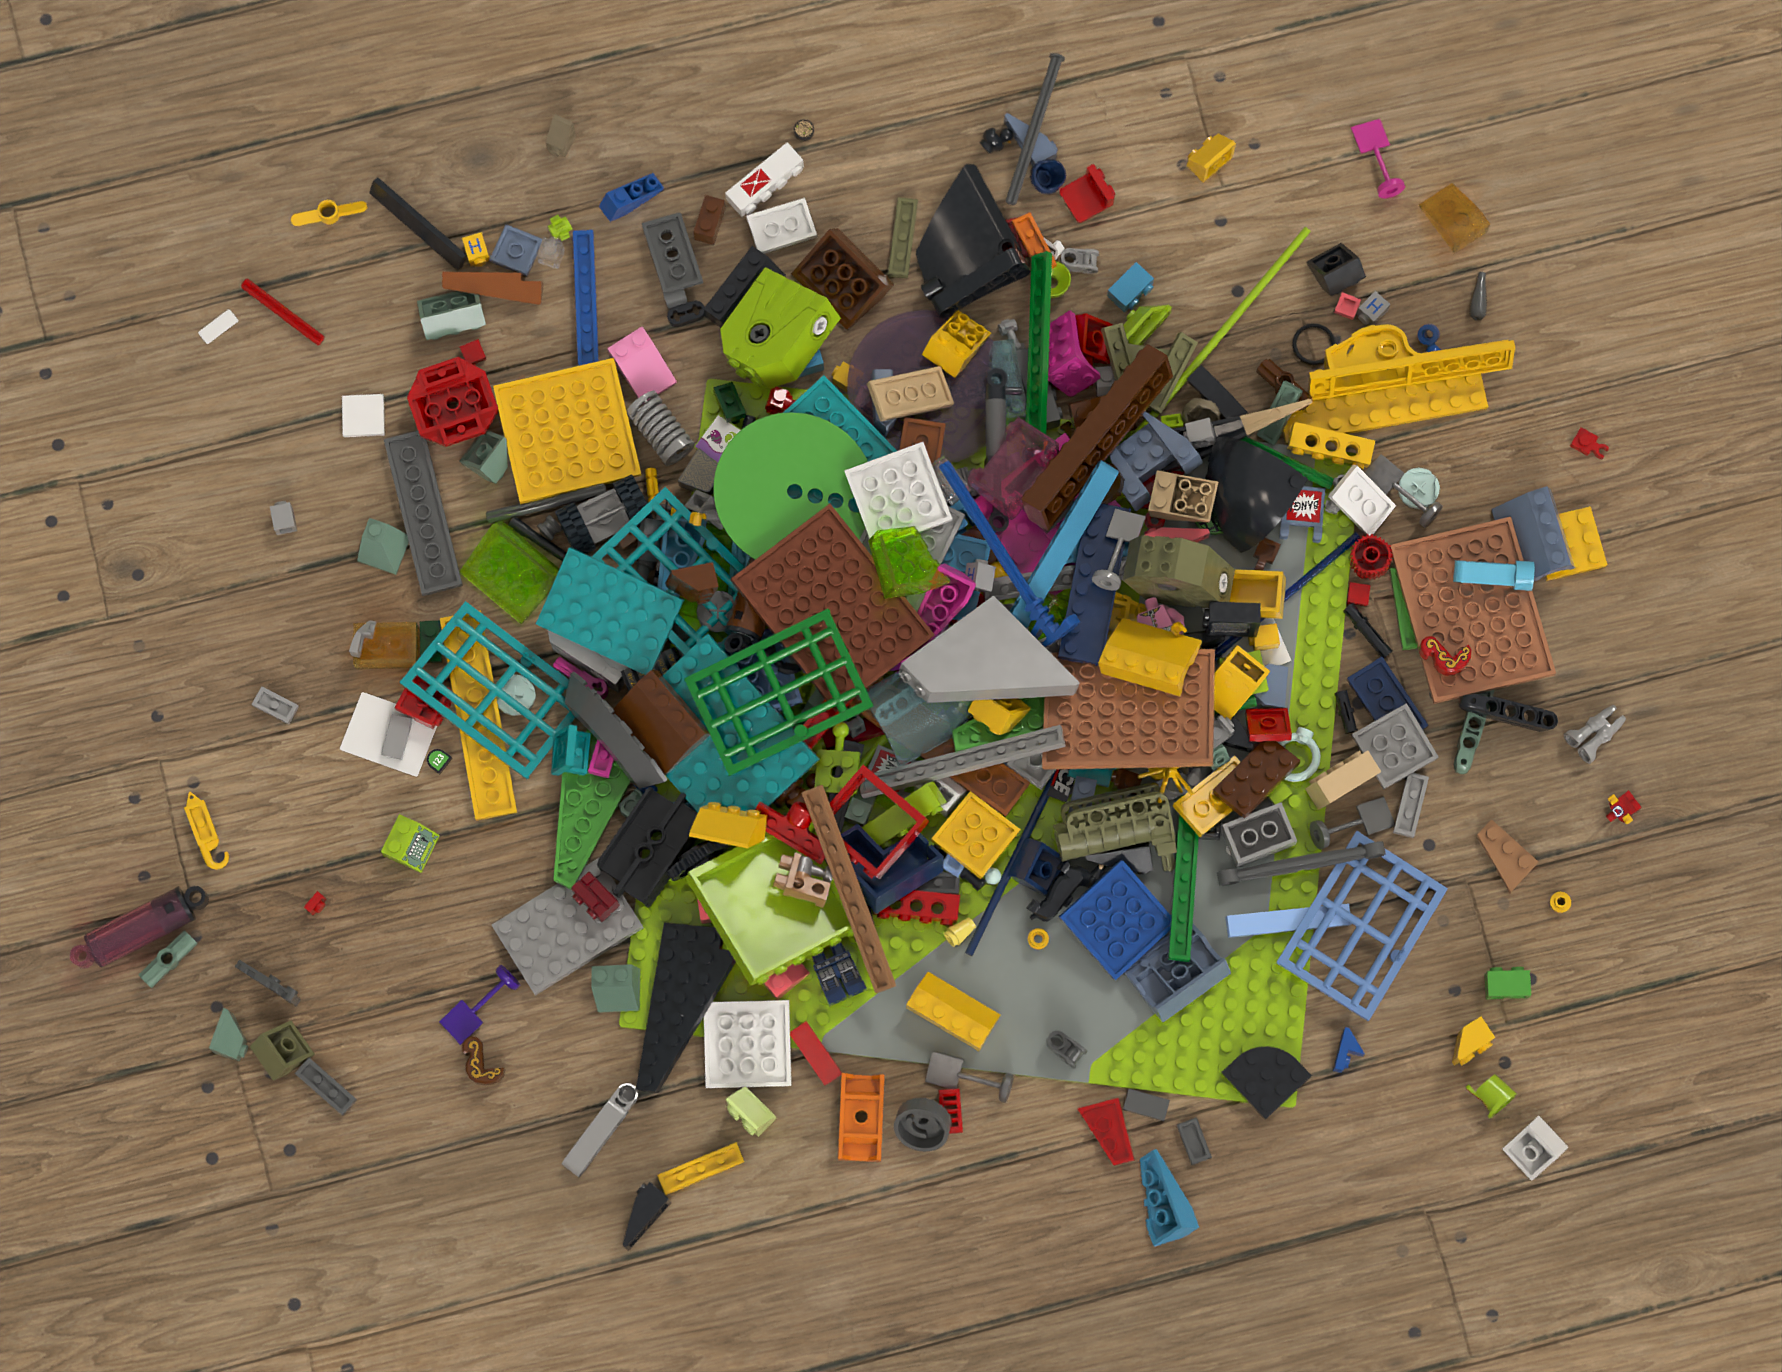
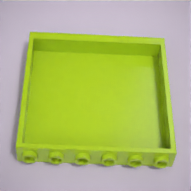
M765 832L764 841L749 848L736 847L689 871L686 877L688 884L750 986L756 983L758 985L765 983L769 980V976L782 974L788 969V966L801 964L806 960L805 957L811 954L812 956L820 954L824 947L837 945L842 941L841 938L847 935L848 937L854 936L833 877L823 908L815 906L816 903L783 895L784 890L773 886L777 873L786 876L789 874V871L778 868L782 855L794 857V854L798 853L801 856H807ZM812 860L815 866L826 869L828 866L825 860L821 865ZM811 875V878H815V879H818V880H822V879H823V877H817V876H812V875Z

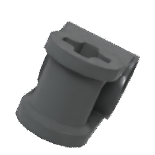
M1053 1031L1047 1038V1047L1073 1069H1075L1080 1057L1087 1053L1084 1047L1061 1031ZM1059 1036L1062 1039V1045L1054 1046L1051 1043V1038Z

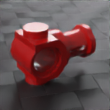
M776 386L770 390L765 406L766 412L773 415L783 413L796 400L793 399L788 390Z

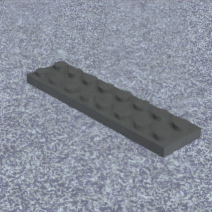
M418 431L383 439L422 596L463 586L427 440L421 438Z

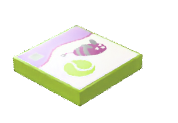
M718 414L694 448L697 450L698 448L718 463L728 443L741 429L731 422L727 423L726 419Z

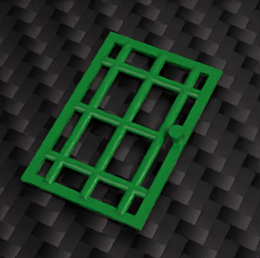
M830 609L823 610L684 678L729 776L874 707L830 613ZM825 621L827 628L812 635L809 627ZM802 631L805 639L768 657L766 656L764 649ZM832 636L841 658L826 665L816 642ZM809 646L818 669L780 686L771 664ZM757 654L758 662L721 679L719 671ZM845 665L855 687L840 694L830 672ZM763 669L773 691L735 709L726 686ZM711 675L714 683L699 690L696 682ZM823 676L832 699L794 716L784 694ZM718 691L728 713L713 719L703 697ZM859 695L862 703L847 709L844 702ZM777 698L787 720L749 738L739 716ZM835 706L839 711V714L810 728H807L805 725H797ZM732 721L741 743L726 749L717 727ZM797 725L794 729V736L763 751L755 752L754 745ZM745 750L748 758L733 764L730 757Z

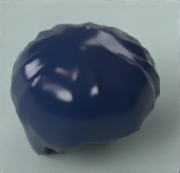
M1054 159L1038 161L1030 171L1031 184L1035 187V190L1042 194L1057 192L1066 179L1064 166Z

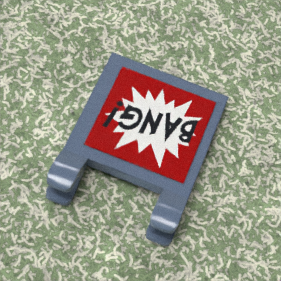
M1307 486L1302 488L1290 509L1281 519L1280 539L1286 540L1288 538L1289 525L1314 528L1312 541L1314 543L1321 542L1325 488Z

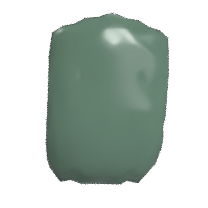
M635 789L619 804L621 815L626 818L643 795L639 789Z

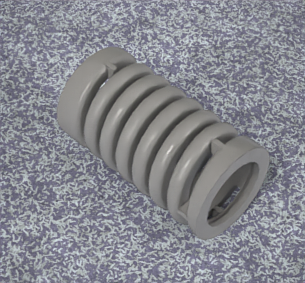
M650 391L639 397L628 407L627 415L632 421L634 420L635 426L643 433V436L652 445V448L662 459L663 463L666 466H670L689 454L694 448L695 443L692 439L690 440L688 434H685L686 431L684 428H681V424L676 422L677 419L675 416H672V412L667 410L666 404H662L663 400L657 395V392ZM687 447V448H686L684 451H682L681 453L676 454V453H677L678 451H680L681 449Z

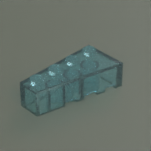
M1014 339L993 341L990 349L989 371L994 368L1004 370L1008 378L1006 387H1022L1023 389ZM991 377L992 383L1000 384V380L997 377ZM1024 389L1022 395H1006V427L1024 425L1026 423Z

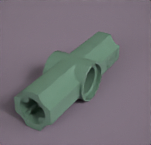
M184 930L165 949L160 950L157 957L138 975L150 988H153L170 970L175 969L179 962L198 943ZM168 954L173 955L172 962L164 964V957Z

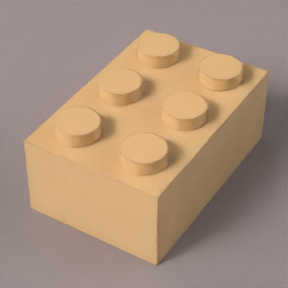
M1359 750L1310 780L1309 783L1311 785L1305 788L1317 809L1320 810L1381 773V770L1369 751L1362 754Z

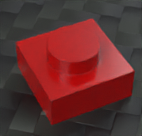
M317 891L304 908L311 915L318 914L325 907L326 904L324 902L327 899Z

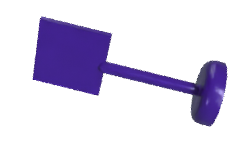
M499 965L496 968V974L501 981L472 1009L461 1000L439 1021L460 1045L483 1024L482 1020L475 1013L504 984L512 990H516L521 986L514 975L503 965Z

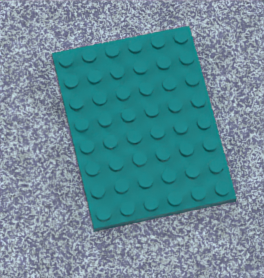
M706 634L663 675L704 725L703 718L684 678L729 657L710 634ZM733 664L719 671L721 679L741 669L736 664ZM711 675L696 682L699 690L714 683ZM747 676L726 686L735 709L763 696ZM718 691L703 697L713 719L728 713ZM770 702L739 716L749 738L786 721ZM732 721L717 727L726 749L741 743ZM791 727L754 745L755 752L763 751L794 736V729ZM709 736L674 767L666 777L680 793L683 792L687 795L685 798L697 812L709 802H717L722 807L727 808L728 806L740 807V810L747 811L755 810L759 802L770 806L820 759L802 741L729 776L711 736ZM744 750L730 758L733 764H736L748 758V755Z

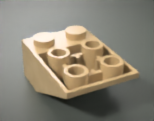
M1157 471L1148 508L1150 517L1174 521L1210 522L1218 482Z

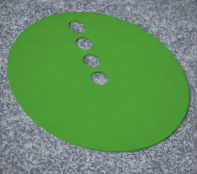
M778 413L763 417L739 431L728 443L719 459L713 485L718 517L732 541L743 552L756 560L829 504L828 497L833 493H837L842 496L843 504L839 508L834 509L860 540L865 530V525L860 512H853L849 509V500L854 498L844 471L868 462L867 458L857 443L846 432L820 417L803 413ZM792 484L799 485L802 489V496L798 499H792L787 494V489ZM811 489L820 490L823 495L822 501L816 504L810 502L808 492Z

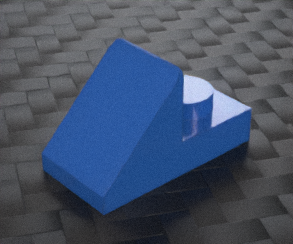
M1347 1027L1343 1029L1333 1071L1342 1073L1344 1068L1348 1069L1351 1056H1347L1348 1053L1361 1057L1365 1055L1350 1028Z

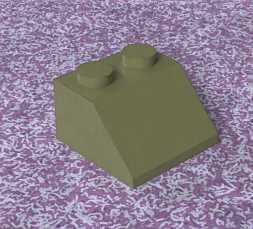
M291 1020L262 1033L250 1046L273 1081L289 1074L308 1058L315 1055Z

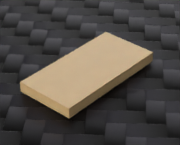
M941 366L876 379L867 383L880 422L954 405Z

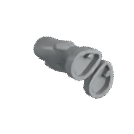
M1611 705L1594 717H1590L1586 725L1581 729L1568 730L1564 733L1566 742L1571 747L1577 748L1590 734L1596 732V735L1578 749L1579 756L1588 764L1595 760L1598 747L1610 741L1612 736L1626 721L1624 715L1616 719L1613 724L1606 720L1617 709L1615 705Z

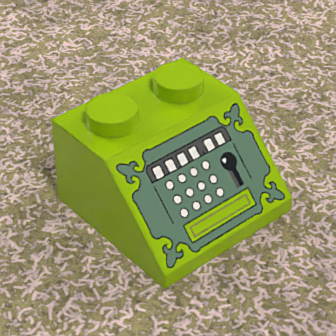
M399 814L381 853L384 857L422 873L440 835L420 823Z

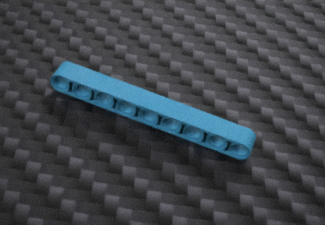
M1102 460L1093 469L1027 581L1029 587L1038 598L1042 597L1043 600L1045 599L1119 473L1118 470ZM1019 594L1009 612L1027 628L1032 621L1029 617L1031 612L1025 611L1026 603Z

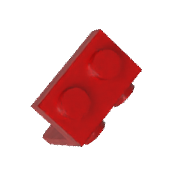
M1094 163L1086 168L1084 176L1062 187L1059 191L1060 196L1078 223H1083L1114 205L1115 191L1111 185L1106 184L1104 173L1100 168L1097 169Z

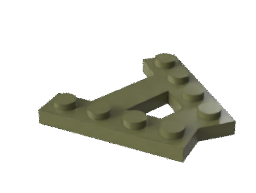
M1123 323L1101 328L1115 380L1122 376L1126 366L1130 365L1136 358L1138 351L1145 347L1128 344ZM1182 332L1177 334L1170 350L1156 348L1168 356L1173 377L1148 407L1157 414L1162 413L1198 342Z

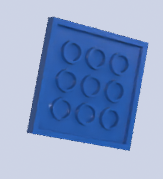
M1123 860L1115 864L1059 916L1114 980L1118 979L1170 931L1171 915Z

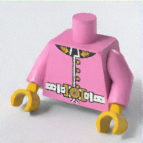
M1157 598L1145 600L1147 611L1138 614L1137 621L1139 623L1171 631L1176 637H1179L1178 634L1184 635L1187 632L1184 625V616L1177 610L1166 605H1158Z

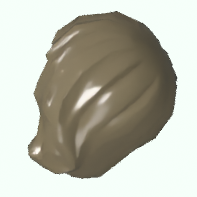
M1201 398L1190 400L1182 412L1184 424L1210 418L1211 422L1217 421L1221 415L1216 403Z

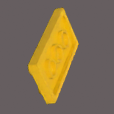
M1235 755L1229 762L1219 767L1192 789L1193 795L1187 792L1172 805L1199 837L1203 836L1234 811L1212 793L1213 789L1240 763Z

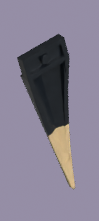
M1307 399L1264 411L1212 421L1215 438L1231 437L1241 440L1311 404L1313 401L1312 399ZM1186 426L1172 429L1184 436L1183 432L1186 431ZM1213 445L1195 450L1201 459H1204L1210 455ZM1174 460L1160 471L1170 473L1181 467Z

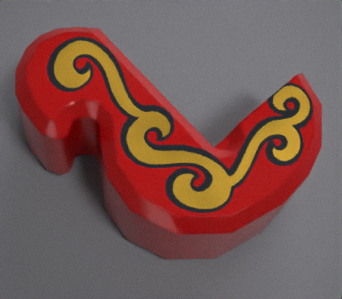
M1434 636L1425 637L1419 646L1420 656L1424 660L1431 656L1437 672L1445 676H1453L1461 672L1471 658L1472 650L1469 644L1454 657L1449 654Z

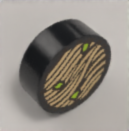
M805 119L796 122L794 125L795 137L801 141L810 140L814 135L813 124Z

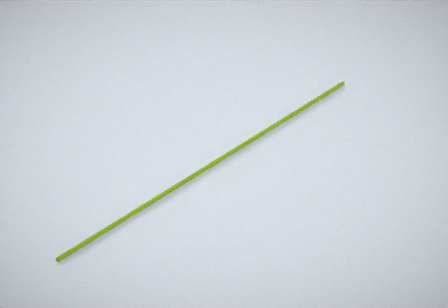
M1307 227L1302 229L1183 372L1165 407L1187 382V378L1202 364L1310 234L1311 231ZM1153 410L1149 413L1154 418H1157L1159 415ZM1145 419L1132 435L1148 424ZM883 735L876 741L860 761L859 769L862 765L867 767L878 745L884 746L891 738L890 735ZM811 822L809 830L813 832L815 828L813 822Z

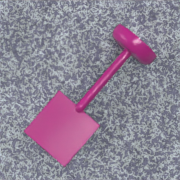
M1377 119L1351 127L1360 153L1363 154L1374 150L1385 181L1377 188L1379 197L1391 198L1400 194L1406 187L1405 183L1400 178L1390 179L1379 152L1380 148L1390 146L1381 120Z

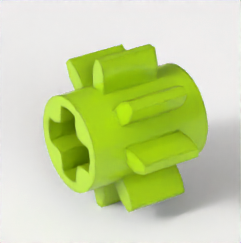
M558 214L550 218L551 224L547 227L554 239L559 237L561 241L569 238V231L573 229L565 216L561 218Z

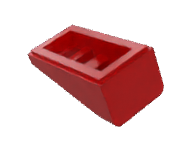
M960 1089L938 1090L939 1104L943 1107L957 1105V1109H946L949 1114H957V1118H951V1123L958 1122V1126L951 1127L949 1134L963 1133ZM956 1096V1100H943V1097Z

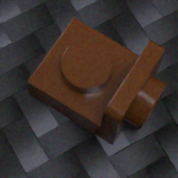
M1119 768L1118 771H1113L1110 782L1114 783L1112 789L1120 790L1140 785L1143 778H1138L1139 774ZM1130 793V795L1137 796V793Z

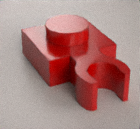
M1580 427L1570 444V447L1586 456L1589 455L1590 451L1593 452L1598 459L1604 458V455L1599 453L1600 449L1609 450L1607 445L1596 442L1599 438L1598 436Z

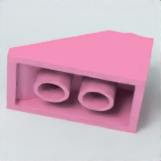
M640 327L608 348L609 356L614 358L615 365L638 398L650 391H656L657 395L677 383L643 327Z

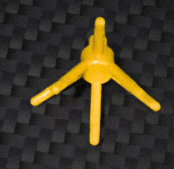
M1162 767L1138 775V778H1144L1163 772L1164 777L1160 792L1164 793L1168 779L1172 778L1179 793H1183L1180 781L1190 795L1194 794L1177 771V768L1180 767ZM1158 797V803H1161L1162 800Z

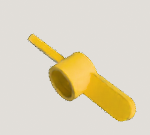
M324 200L318 205L317 209L293 214L291 223L295 226L320 221L325 224H334L340 216L366 211L367 203L365 201H358L337 206L332 200ZM327 207L336 209L331 217L322 216V211Z

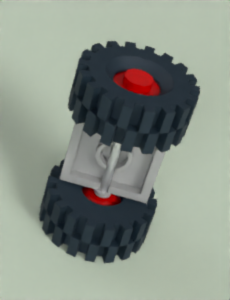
M632 474L614 482L613 489L577 507L572 502L555 511L571 548L584 554L595 550L594 544L615 535L647 504ZM652 513L645 517L649 519H654Z

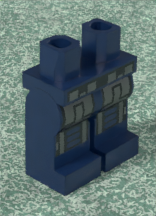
M841 942L833 947L830 946L834 956L826 959L823 951L816 956H812L815 964L813 968L829 1007L847 999L839 979H841L849 998L867 990L849 950L846 951Z

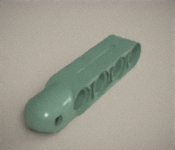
M1494 690L1479 693L1478 695L1490 697L1493 696ZM1486 703V708L1489 711L1490 705ZM1466 712L1454 760L1456 773L1466 774L1471 768L1486 718L1480 717L1478 714ZM1469 721H1476L1479 727L1477 729L1471 728ZM1463 740H1470L1473 748H1466L1463 745Z

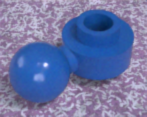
M1433 324L1423 325L1418 330L1419 341L1428 347L1425 353L1441 350L1435 345V342L1439 339L1440 332ZM1428 330L1433 334L1431 338L1427 336Z

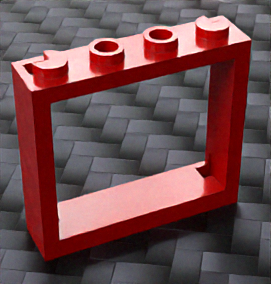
M862 765L829 803L833 815L839 811L858 787L867 779L917 822L877 869L843 840L850 860L855 865L861 863L865 867L862 871L870 878L876 876L880 880L926 827L929 820L865 765Z

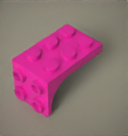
M1069 310L1050 323L1048 381L1067 396L1072 397L1099 380L1101 376L1088 363L1081 352L1076 317Z

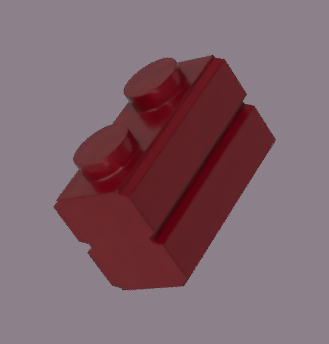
M590 871L571 887L574 893L572 898L579 905L584 904L588 908L586 912L593 920L598 918L603 922L620 906L618 900Z

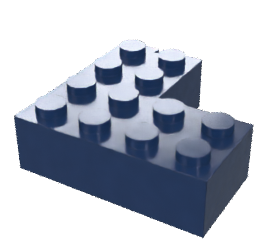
M858 824L841 834L842 839L876 869L900 843L898 841L883 850ZM920 833L880 880L876 876L870 878L862 870L865 867L861 863L855 865L851 861L866 904L877 914L942 873L943 855L932 844L929 846V841Z

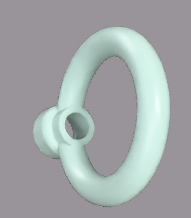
M1298 727L1296 733H1292L1291 741H1277L1282 746L1296 741L1307 745L1312 752L1310 766L1301 773H1290L1284 780L1291 782L1303 781L1311 777L1318 769L1321 755L1318 745L1312 739L1314 734L1312 731Z

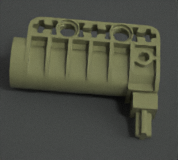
M1147 783L1064 803L1061 807L1062 823L1053 825L1061 860L1066 861L1150 841L1155 846L1157 855L1161 856L1163 870L1173 871L1175 867L1173 853L1177 852L1175 832L1169 801L1166 795L1160 792L1161 787L1157 783ZM1130 793L1138 794L1137 796L1127 798ZM1113 797L1115 801L1109 802V798ZM1158 797L1162 800L1161 803H1158ZM1089 802H1095V803L1097 804V805H1093V806L1086 807V805H1087ZM1068 807H1072V812H1070L1069 814L1065 813L1068 811Z

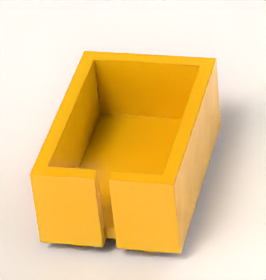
M1235 569L1230 602L1260 603V618L1283 619L1286 587L1284 572Z

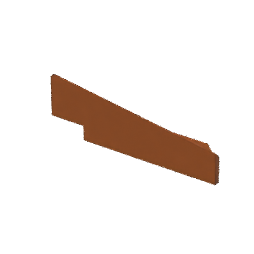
M442 272V288L537 305H540L542 301L543 282L523 281L522 273Z

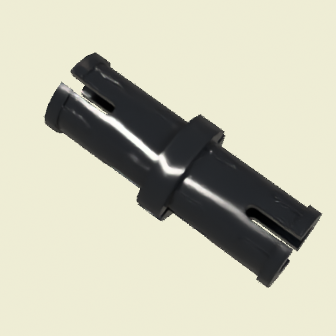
M1347 690L1334 693L1339 708L1338 716H1341L1345 734L1358 731L1353 715L1355 711L1354 708H1351Z

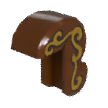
M474 1036L464 1040L462 1052L465 1056L470 1055L465 1067L470 1080L478 1085L486 1086L498 1083L505 1075V1068L484 1069L483 1043L481 1040Z

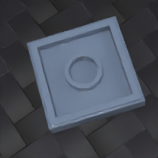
M506 224L489 261L515 273H522L523 276L527 277L544 241L542 238Z

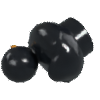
M989 128L984 131L983 139L979 143L989 154L993 151H1001L1004 148V142L1011 143L1014 135L1011 129H1002L999 134L1000 136L995 133V128Z

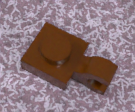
M1267 538L1259 542L1253 556L1258 559L1254 570L1263 571L1266 562L1272 565L1281 544Z

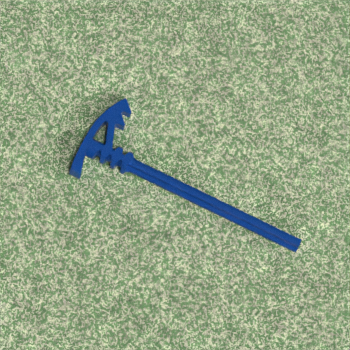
M948 460L941 464L939 468L1025 601V611H1030V619L1036 620L1030 633L1038 640L1042 632H1044L1046 640L1041 642L1044 647L1061 639L1080 623L1077 615L1072 614L1066 617L1061 625L1058 622H1053L1055 619L1053 614L1048 615L1049 608L1042 605L1044 603L1042 597L1038 598L1035 596L950 461Z

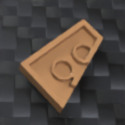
M1492 819L1477 834L1482 847L1492 860L1499 876L1506 884L1507 890L1511 893L1539 861Z

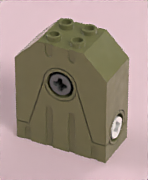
M1141 535L1130 540L1123 581L1145 600L1157 598L1158 603L1163 605L1208 608L1210 601L1230 602L1235 569L1208 545L1184 538Z

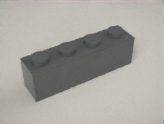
M1028 348L1014 351L1013 362L1026 401ZM1049 381L1046 430L1060 427V420L1063 419L1062 410L1055 403L1057 400L1055 389H1051Z

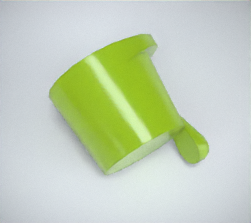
M1496 1074L1485 1081L1476 1091L1469 1084L1465 1087L1467 1091L1485 1105L1490 1112L1488 1115L1489 1119L1500 1112L1517 1095Z

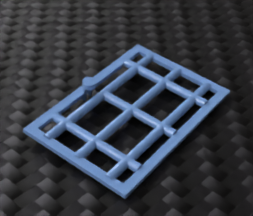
M1356 831L1345 849L1357 847L1359 843L1365 845L1374 841ZM1385 849L1386 855L1381 857L1394 866L1386 878L1366 866L1369 859L1362 858L1335 865L1276 962L1367 1021L1372 1017L1448 889L1387 849ZM1349 864L1353 867L1352 872L1335 900H1329L1326 898L1345 865ZM1400 870L1421 882L1414 896L1393 883ZM1360 873L1381 885L1362 919L1340 907ZM1431 888L1435 891V894L1427 905L1421 899L1427 889ZM1388 890L1409 902L1389 937L1369 925L1370 920ZM1323 905L1328 908V911L1310 941L1306 943L1301 938L1317 911ZM1418 908L1423 911L1422 916L1402 949L1393 950L1390 953L1415 909ZM1335 914L1356 926L1336 961L1315 948ZM1363 932H1366L1383 943L1384 946L1363 979L1343 965ZM1297 946L1303 952L1295 964L1288 959ZM1390 953V960L1393 964L1377 988L1371 983ZM1310 956L1331 968L1324 982L1303 969ZM1338 973L1359 986L1352 1000L1331 987ZM1366 991L1374 996L1365 1009L1359 1003Z

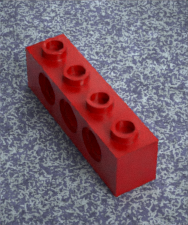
M913 890L898 900L901 902L899 909H892L888 906L877 914L873 911V915H877L879 919H889L892 916L898 917L900 921L909 922L911 919H919L920 923L931 924L932 921H939L940 925L953 926V923L958 921L960 895ZM919 902L922 905V909L915 912L911 910V904ZM939 904L944 910L940 914H935L931 910L932 906Z

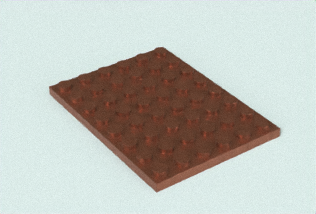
M828 504L731 578L732 583L773 634L787 629L823 610L830 609V613L866 689L934 637L931 629L831 504ZM821 621L809 628L813 635L826 629L827 626L825 621ZM801 631L780 641L784 648H787L805 638ZM832 636L816 642L826 665L841 658ZM809 646L790 655L805 675L818 669ZM845 665L830 672L840 694L855 687ZM823 676L811 681L826 701L832 699ZM853 697V698H851V699L845 701V702H844L845 705H846L848 702H850L852 699H854L855 697ZM836 706L832 708L835 712L838 711Z

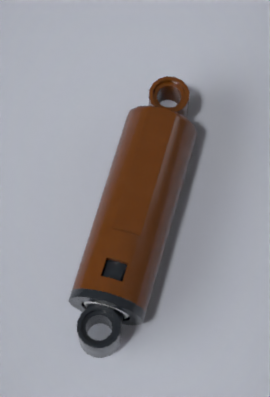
M749 557L747 566L755 561V559ZM739 590L725 627V633L729 635L725 640V649L732 655L760 642L766 624Z

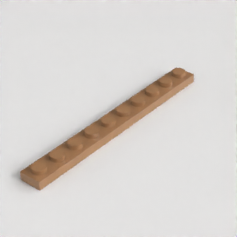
M820 785L802 792L803 798L875 994L896 986L895 980L824 787Z

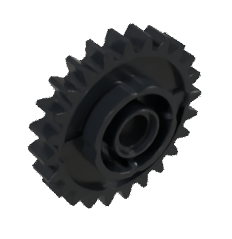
M706 840L678 858L679 862L671 867L667 873L672 881L683 879L688 875L689 871L722 855L731 845Z

